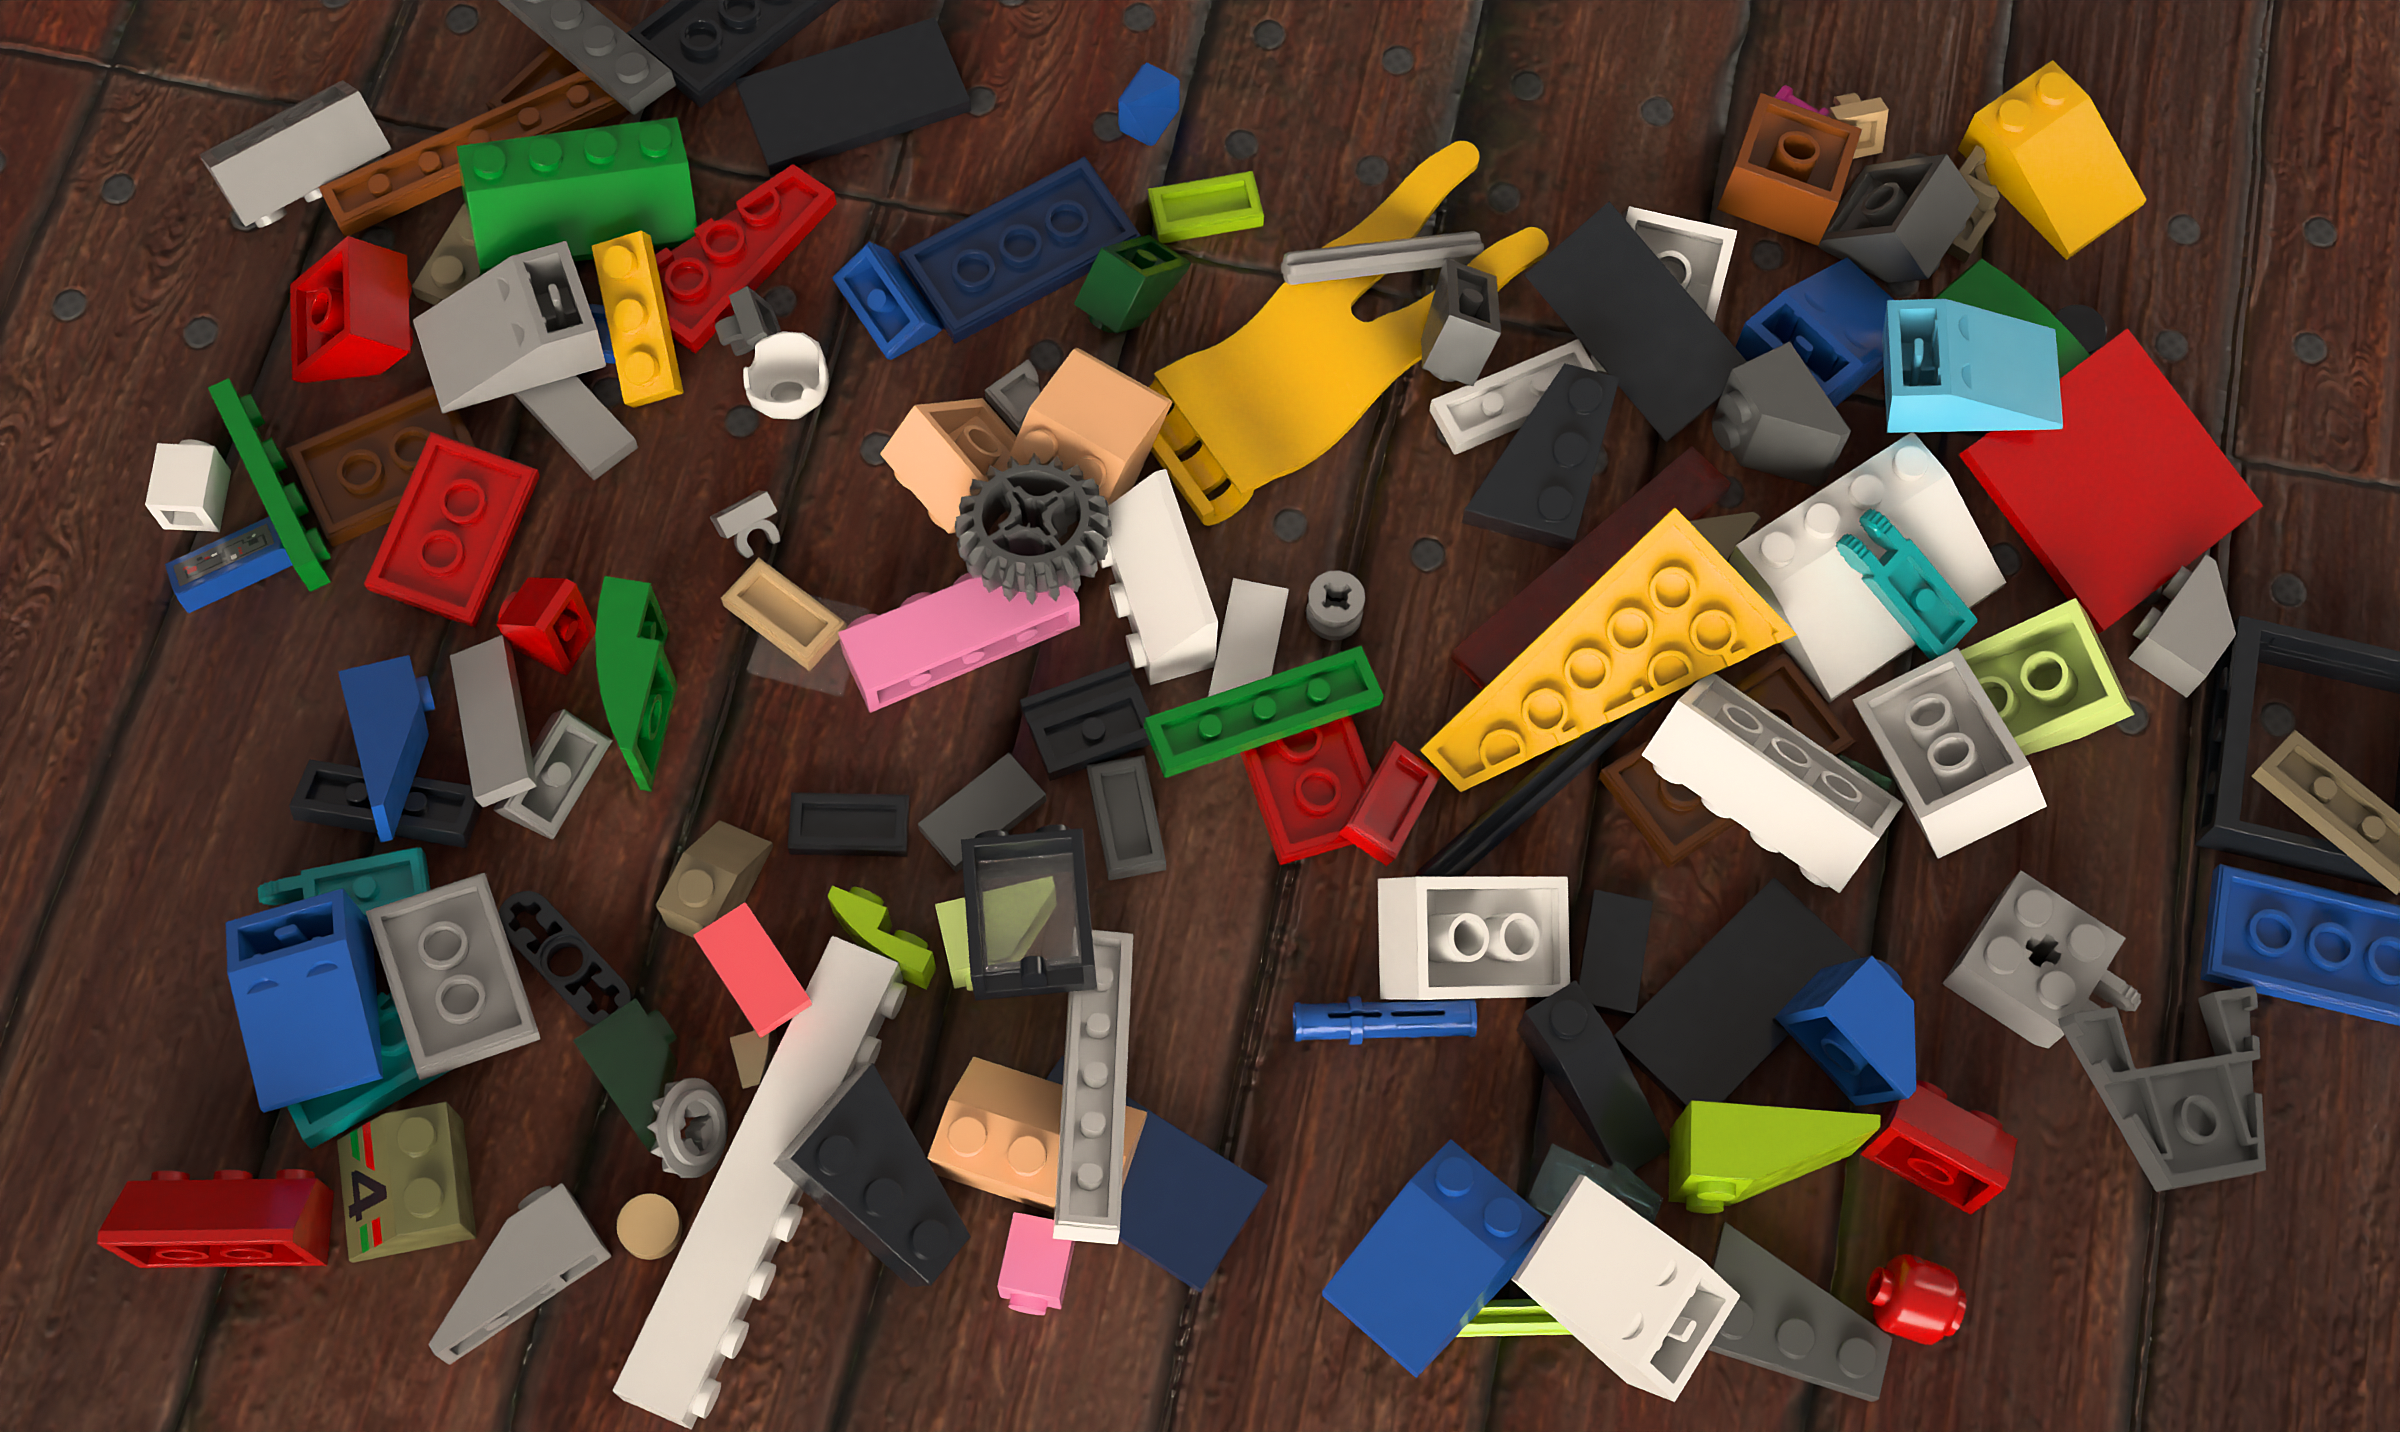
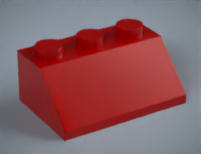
M301 1169L279 1170L276 1172V1179H253V1174L250 1172L219 1170L214 1172L213 1180H190V1174L179 1171H155L151 1173L150 1180L127 1181L98 1231L97 1244L139 1268L327 1266L334 1191L318 1178H315L314 1172Z

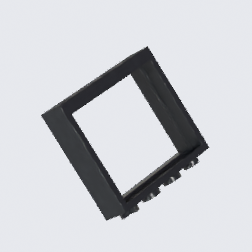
M2239 615L2233 622L2236 635L2216 662L2194 845L2389 890L2331 841L2240 821L2258 662L2400 694V651ZM2400 746L2394 810L2398 814H2400Z

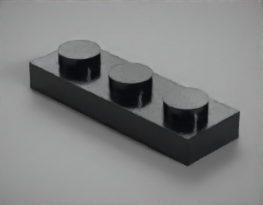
M309 759L289 805L293 820L378 834L362 768ZM414 777L394 836L467 848L482 806L474 799L471 785Z

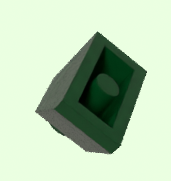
M1149 234L1101 247L1074 305L1089 314L1088 319L1094 326L1109 333H1120L1141 326L1187 273L1191 262Z

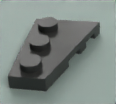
M1724 1222L1719 1230L1711 1268L1740 1297L1707 1350L1870 1402L1878 1400L1893 1338Z

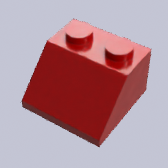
M347 236L290 284L293 381L307 383L381 375L411 352L413 330L410 327L409 299L412 285L408 279L407 255Z
M1916 1080V1091L1909 1099L1885 1103L1880 1113V1128L1866 1141L1860 1155L1971 1215L2005 1190L2010 1180L2018 1139L2002 1131L2003 1125L1994 1117L1976 1110L1967 1112L1947 1101V1094L1937 1086L1925 1081Z

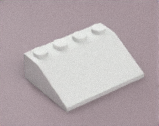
M1914 432L1907 434L1738 543L1728 561L1797 634L1780 642V644L1828 703L1917 645L1862 581L1863 575L1851 568L1844 560L1845 558L1837 551L1836 543L1844 534H1852V536L1857 537L1878 560L1887 551L1874 543L1868 536V533L1863 530L1864 528L1860 526L1859 518L1870 508L1872 510L1875 509L1877 512L1885 515L1905 539H1911L1969 609L2001 589L2006 583L1950 474Z

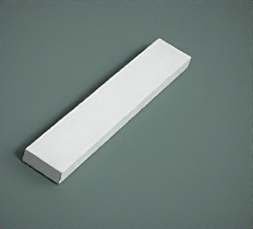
M1074 928L1071 958L1079 957L1076 928ZM1092 930L1097 989L1069 992L1053 1239L1117 1244L1121 1216L1133 934Z

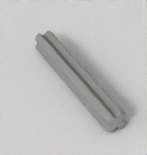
M1469 231L1293 251L1284 254L1283 262H1281V272L1287 284L1296 285L1439 268L1443 266L1446 258L1461 264L1470 263L1484 251V244L1481 242L1479 233Z

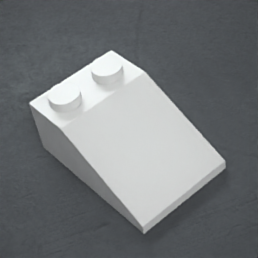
M1629 206L1626 221L1714 322L1737 230ZM1592 355L1591 361L1596 370L1607 373Z
M1958 648L1853 699L1856 709L1938 859L2047 807L2031 765Z
M1401 877L1378 879L1380 999L1434 1000L1549 997L1570 984L1568 877Z

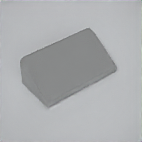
M565 709L554 712L530 748L537 787L497 802L493 810L540 835L554 839L613 740Z

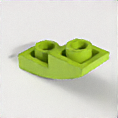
M832 886L828 899L833 914L855 943L861 948L898 962L903 979L927 990L936 971L933 953L927 950L928 944L918 936L906 931L896 930L894 935L888 934L892 927L887 907L883 906L884 901L876 894L859 887H851L850 891L847 892Z

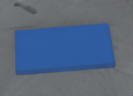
M2219 864L2212 873L2200 980L2234 988L2255 986L2256 993L2400 1026V905Z

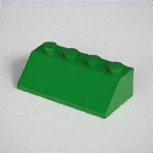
M677 117L457 146L461 186L480 275H483L513 255L567 241L574 262L594 259L592 245L641 230L651 235L654 250L678 247L695 236L694 229L697 228L689 165Z

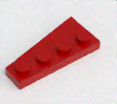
M794 164L736 201L737 208L717 221L710 218L695 228V236L671 252L666 247L655 255L672 338L696 354L717 332L715 329L717 322L735 313L729 295L746 286L755 291L837 204L834 191Z

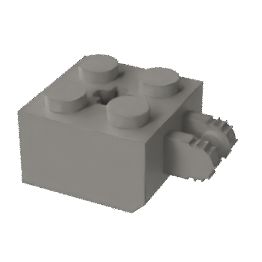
M2020 871L2000 893L1942 983L2029 1042L2048 1049L2064 1035L2060 1028L2059 1018L2072 1013L2103 1009L2088 999L2092 992L2125 1012H2135L2141 1003V994L2136 989L2107 970V967L2126 938L2023 871ZM2028 958H2033L2039 967L2034 965Z

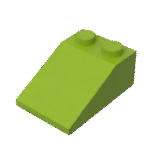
M1691 1100L1670 1128L1669 1201L1686 1203V1210L1694 1213L1712 1214L1723 1212L1724 1206L1734 1205L1851 1156L1880 1128V1115Z

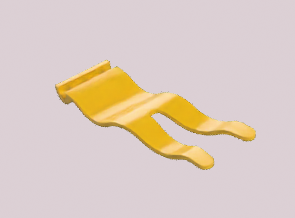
M1456 141L1433 154L1421 163L1366 219L1351 231L1322 248L1415 238L1443 199L1460 182L1476 170L1480 157L1478 149L1470 142ZM1536 227L1525 228L1485 249L1467 266L1497 276L1499 292L1512 278L1545 257L1549 244L1547 235ZM1384 274L1289 285L1284 282L1264 307L1235 334L1211 348L1187 355L1154 373L1155 379L1149 388L1172 400L1174 408L1165 417L1150 451L1162 468L1167 470L1170 479L1204 525H1215L1228 519L1250 500L1255 489L1274 479L1305 467L1324 454L1355 425L1374 401L1402 373L1422 360L1421 338L1435 290L1405 308L1378 317L1372 322H1363L1352 314V306ZM1200 440L1202 443L1200 450L1191 458L1181 462L1177 456L1186 452ZM1228 479L1231 483L1230 487L1221 496L1209 501L1205 495L1218 488Z

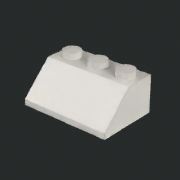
M1159 470L1152 473L1108 506V519L1111 520L1112 535L1109 537L1110 540L1107 541L1108 553L1106 559L1098 560L1101 568L1109 566L1112 568L1116 581L1115 584L1109 585L1112 603L1118 618L1128 617L1133 634L1126 635L1129 655L1135 669L1144 666L1150 685L1215 667L1218 620L1167 470Z

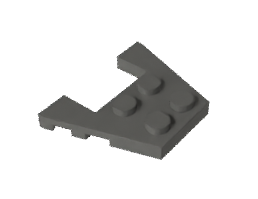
M2255 986L2213 992L2198 998L2215 1057L2136 1069L2117 1007L2072 1013L2058 1019L2060 1028L2156 1192L2240 1177L2266 1170L2262 1094L2253 1092L2252 1061L2260 1059L2259 1037L2251 1035L2250 1011L2258 1008Z

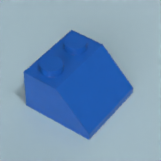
M1868 956L1821 968L1775 1016V1019L1855 1106L1909 1099L1916 1091L1914 1001L1901 988L1902 980L1900 976L1885 962L1877 960L1873 956Z

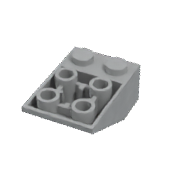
M567 241L507 258L413 319L442 413L606 367L598 330Z

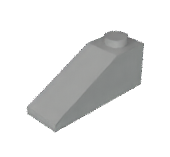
M562 1183L554 1189L551 1186H545L532 1192L519 1203L518 1208L520 1211L506 1220L428 1344L435 1356L449 1365L612 1257L575 1197Z

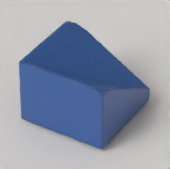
M1147 62L1145 65H1142L1118 99L1119 131L1148 146L1155 145L1179 110V79Z

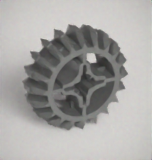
M1033 453L1027 465H1019L1011 456L1007 463L1008 469L1003 472L989 465L988 472L986 473L989 482L972 479V485L970 486L971 496L961 497L959 504L960 515L956 517L955 532L956 536L959 537L957 541L958 553L963 558V561H966L967 570L972 575V578L982 577L983 586L989 593L1002 586L1003 595L1009 602L1019 591L1026 592V598L1032 605L1038 597L1037 593L1048 591V595L1054 601H1057L1060 595L1059 587L1064 585L1078 592L1079 586H1081L1080 575L1094 578L1098 570L1097 561L1106 559L1108 553L1107 541L1110 540L1109 537L1112 535L1111 520L1108 519V502L1104 496H1099V486L1095 483L1094 478L1084 480L1083 472L1078 464L1064 471L1063 462L1060 461L1058 456L1048 465H1041L1040 459L1035 453ZM1004 512H1007L1008 518L998 524L999 530L988 536L994 522ZM1078 521L1079 525L1073 536L1061 546L1059 538L1068 532L1067 527Z

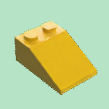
M2053 60L1975 113L1958 147V150L1966 159L1976 145L1984 149L1986 155L1984 166L1990 183L1993 186L1996 185L1997 190L2066 260L2139 209L2147 200L2090 96Z

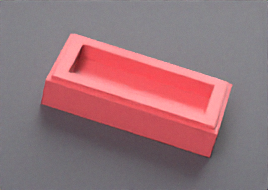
M746 902L693 935L760 1038L812 1005L809 996Z

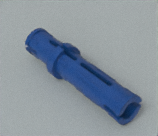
M1360 996L1347 997L1346 1003L1301 1004L1300 1002H1294L1293 1035L1295 1042H1301V1040L1347 1039L1349 1045H1361L1363 1039L1475 1037L1477 1033V1009L1474 999L1362 1002Z

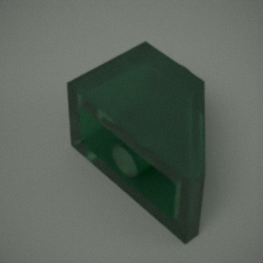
M635 998L573 1041L639 1139L650 1152L657 1140L656 1133L647 1128L657 1119L652 1102L664 1097L665 1085L674 1082L678 1061L668 1044L676 1040L677 1036L658 1009L647 1015Z

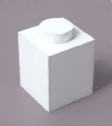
M192 439L182 440L179 444L157 443L145 505L163 529L220 532L231 470L215 446H211L208 443Z

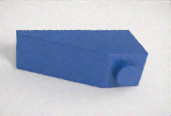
M409 655L338 671L380 843L393 840L429 737L424 712L435 710L427 675L415 678Z

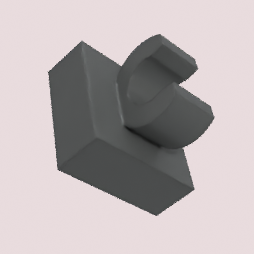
M749 286L729 295L735 315L726 317L715 324L720 343L723 346L731 344L733 353L736 356L746 354L755 349L756 343L762 338L781 332L772 305Z

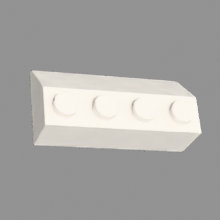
M1714 673L1700 679L1676 702L1642 753L1643 757L1653 763L1654 770L1662 778L1674 784L1685 785L1701 796L1702 803L1711 812L1723 818L1731 817L1750 831L1752 839L1758 845L1771 852H1781L1799 865L1800 871L1808 880L1821 887H1831L1838 893L1841 892L1904 804Z

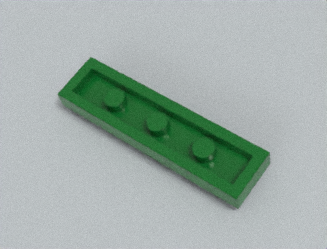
M229 378L208 387L294 569L310 592L331 583L322 562L330 559L331 555L316 527L306 531L300 517L308 514L309 510L295 483L292 482L285 486L278 473L288 467L273 438L271 437L265 441L261 438L257 428L265 425L266 421L253 396L250 393L241 397Z
M1358 646L1146 717L1143 727L1164 778L1379 706L1384 696L1362 646Z

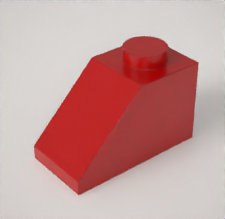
M528 577L518 592H512L504 600L498 615L499 621L496 624L501 634L512 645V649L566 677L596 633V626L577 584L566 578Z

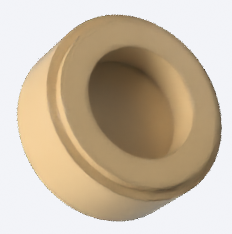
M642 1194L631 1199L622 1208L617 1219V1234L624 1247L634 1256L647 1260L658 1259L670 1253L678 1244L682 1234V1220L677 1209L665 1197L657 1194Z

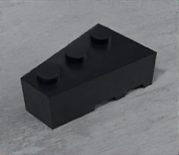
M1564 363L1464 509L1462 523L1570 552L1577 535L1620 378Z
M873 1063L854 1069L773 1163L910 1287L931 1286L971 1237Z

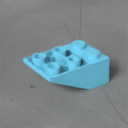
M1948 299L1887 300L1882 336L1887 433L2053 430L2063 428L2055 329Z

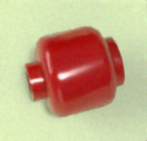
M1898 1254L1889 1260L1884 1268L1880 1266L1875 1268L1866 1288V1300L1872 1304L1873 1318L1879 1328L1920 1344L1933 1345L1942 1340L1944 1336L1950 1337L1955 1334L1960 1327L1966 1310V1293L1960 1288L1959 1280L1953 1270L1911 1254Z

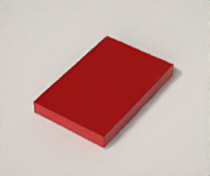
M430 432L364 582L366 589L475 628L539 480L540 474L538 469Z
M1351 715L1240 753L1279 865L1353 845L1352 842L1341 836L1339 831L1370 778L1372 771Z

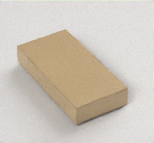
M759 557L721 597L725 608L809 671L839 640L838 632L847 629L845 621Z

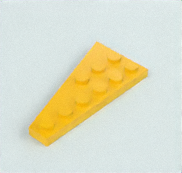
M1673 508L1419 750L1459 792H1462L1797 634L1676 508Z

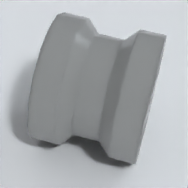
M1338 570L1323 573L1312 582L1308 592L1306 618L1314 633L1321 638L1331 641L1343 640L1354 634L1360 626L1365 604V592L1360 581L1350 573ZM1328 597L1343 598L1344 600L1341 602L1330 601Z

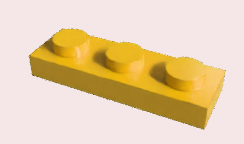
M641 230L592 245L624 404L635 408L683 394L684 391L651 235Z

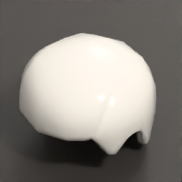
M782 331L762 338L755 345V356L751 366L744 367L743 369L744 388L752 407L773 419H799L820 405L829 386L828 368L819 342L800 332Z

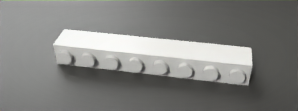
M831 937L805 991L812 1005L792 1018L612 1390L624 1401L691 1430L698 1416L705 1419L711 1412L721 1389V1382L715 1380L726 1356L734 1359L740 1351L749 1328V1323L744 1322L743 1319L753 1298L762 1300L766 1295L776 1271V1265L770 1263L781 1240L785 1242L791 1240L803 1214V1207L797 1204L804 1191L773 1163L854 1069L875 1063L882 1043L876 1036L885 1017L890 1019L896 1017L907 991V986L901 984L903 977L898 962L837 937Z

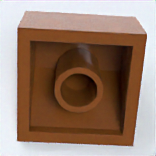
M1760 93L1729 172L1717 210L1818 246L1839 204L1862 129Z

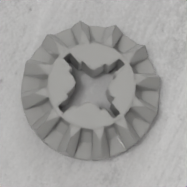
M683 1078L681 1081L668 1083L665 1085L664 1097L652 1102L657 1119L647 1128L656 1133L657 1140L650 1153L662 1157V1168L665 1172L678 1174L680 1178L700 1177L717 1164L726 1144L728 1121L724 1103L717 1090L705 1080ZM684 1117H695L690 1121V1125L685 1130L686 1138H681L680 1131L686 1125Z

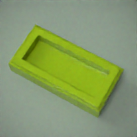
M1253 171L1148 189V202L1157 240L1162 244L1264 225V214Z

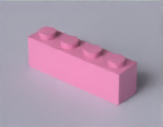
M966 573L959 577L953 586L933 594L930 592L915 594L907 598L897 609L879 616L877 614L861 616L851 622L847 629L838 632L845 660L871 713L1080 626L1079 601L1074 591L1065 585L1059 587L1060 595L1057 601H1054L1048 595V591L1037 593L1038 597L1033 605L1027 600L1026 592L1019 591L1009 602L1003 595L1002 586L989 593L983 586L982 577L973 579L970 573Z

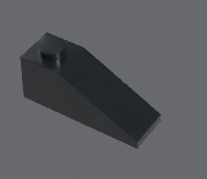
M1576 980L1525 1011L1516 1031L1619 1181L1671 1148L1610 1029Z

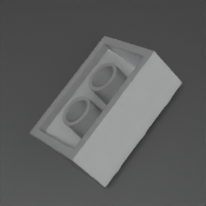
M342 80L199 154V156L245 227L255 222L257 227L260 228L285 216L287 211L284 206L303 196L306 202L323 197L319 189L320 186L350 171H356L382 159L381 155L392 149L360 92Z

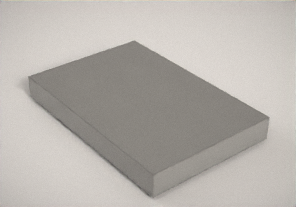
M485 873L366 911L420 1080L541 1039Z

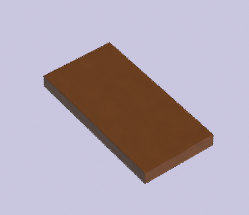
M1783 653L1733 685V687L1837 758L1849 751L1856 742L1786 653ZM1651 738L1602 769L1599 778L1666 867L1670 868L1738 822L1731 817L1723 818L1711 812L1702 803L1701 796L1685 785L1674 784L1662 778L1654 770L1653 763L1642 756V753L1652 740Z

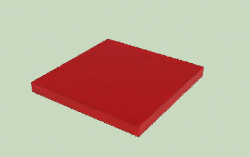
M2128 328L2059 378L2063 416L2062 429L1989 431L1958 454L2067 599L2070 601L2076 598L2084 608L2097 634L2109 628L2174 577L2182 566H2188L2263 507L2256 495Z

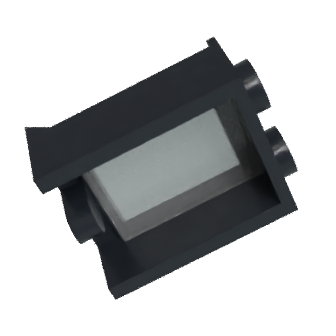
M1056 824L1040 827L1035 833L1010 835L1008 832L1001 830H989L977 834L975 838L961 839L970 977L975 1001L1097 989L1083 828L1070 829L1067 826Z

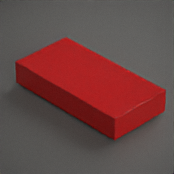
M1394 740L1382 754L1339 834L1387 867L1396 859L1442 773Z

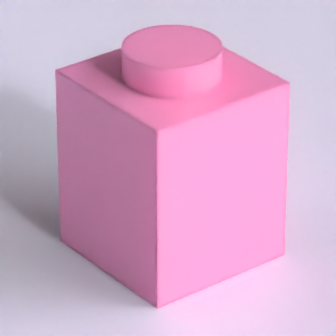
M1013 1213L997 1285L1000 1297L1010 1299L1008 1307L1013 1310L1034 1315H1045L1047 1307L1062 1308L1075 1241L1053 1239L1054 1220Z

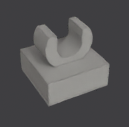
M759 490L710 516L720 537L728 539L734 535V545L737 551L746 558L754 555L747 543L748 534L753 529H762L771 544L780 541L779 531L772 522L765 520V518L778 512L767 491Z

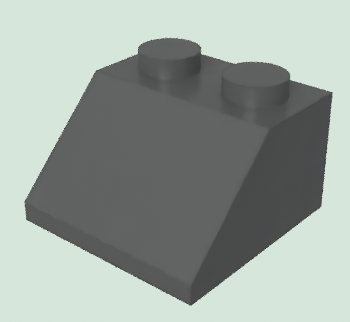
M1947 154L1866 165L1836 208L1818 247L1841 260L1848 257L1861 270L1887 283L1929 279L1939 268L1942 257L1956 236L1964 230L1967 219L1980 200Z
M1790 342L1732 369L1711 421L1713 434L1718 444L1725 451L1730 450L1740 466L1815 487L1826 482L1851 433V430Z

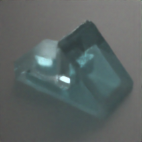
M1552 1144L1526 1201L1532 1207L1553 1216L1579 1174L1589 1178L1651 1224L1654 1223L1663 1198L1624 1164L1616 1160L1608 1170Z

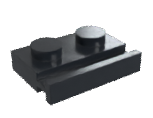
M1128 661L1020 699L1021 711L1023 716H1025L1049 781L1086 769L1087 765L1102 763L1151 745L1143 727L1145 718L1151 715L1139 686L1136 684L1131 673Z

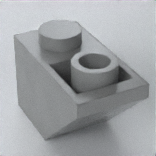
M2208 555L2203 557L2192 572L2183 566L2178 570L2162 592L2164 596L2170 599L2167 606L2162 612L2152 607L2132 635L2140 639L2141 642L2128 658L2186 698L2206 678L2236 635L2217 563Z

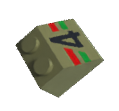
M447 1102L382 1114L337 1140L350 1262L354 1263L476 1238L463 1119Z

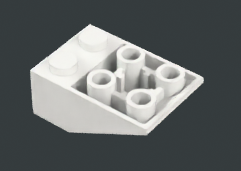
M1580 1174L1511 1279L1627 1384L1673 1402L1678 1398L1740 1297L1702 1259L1589 1178Z

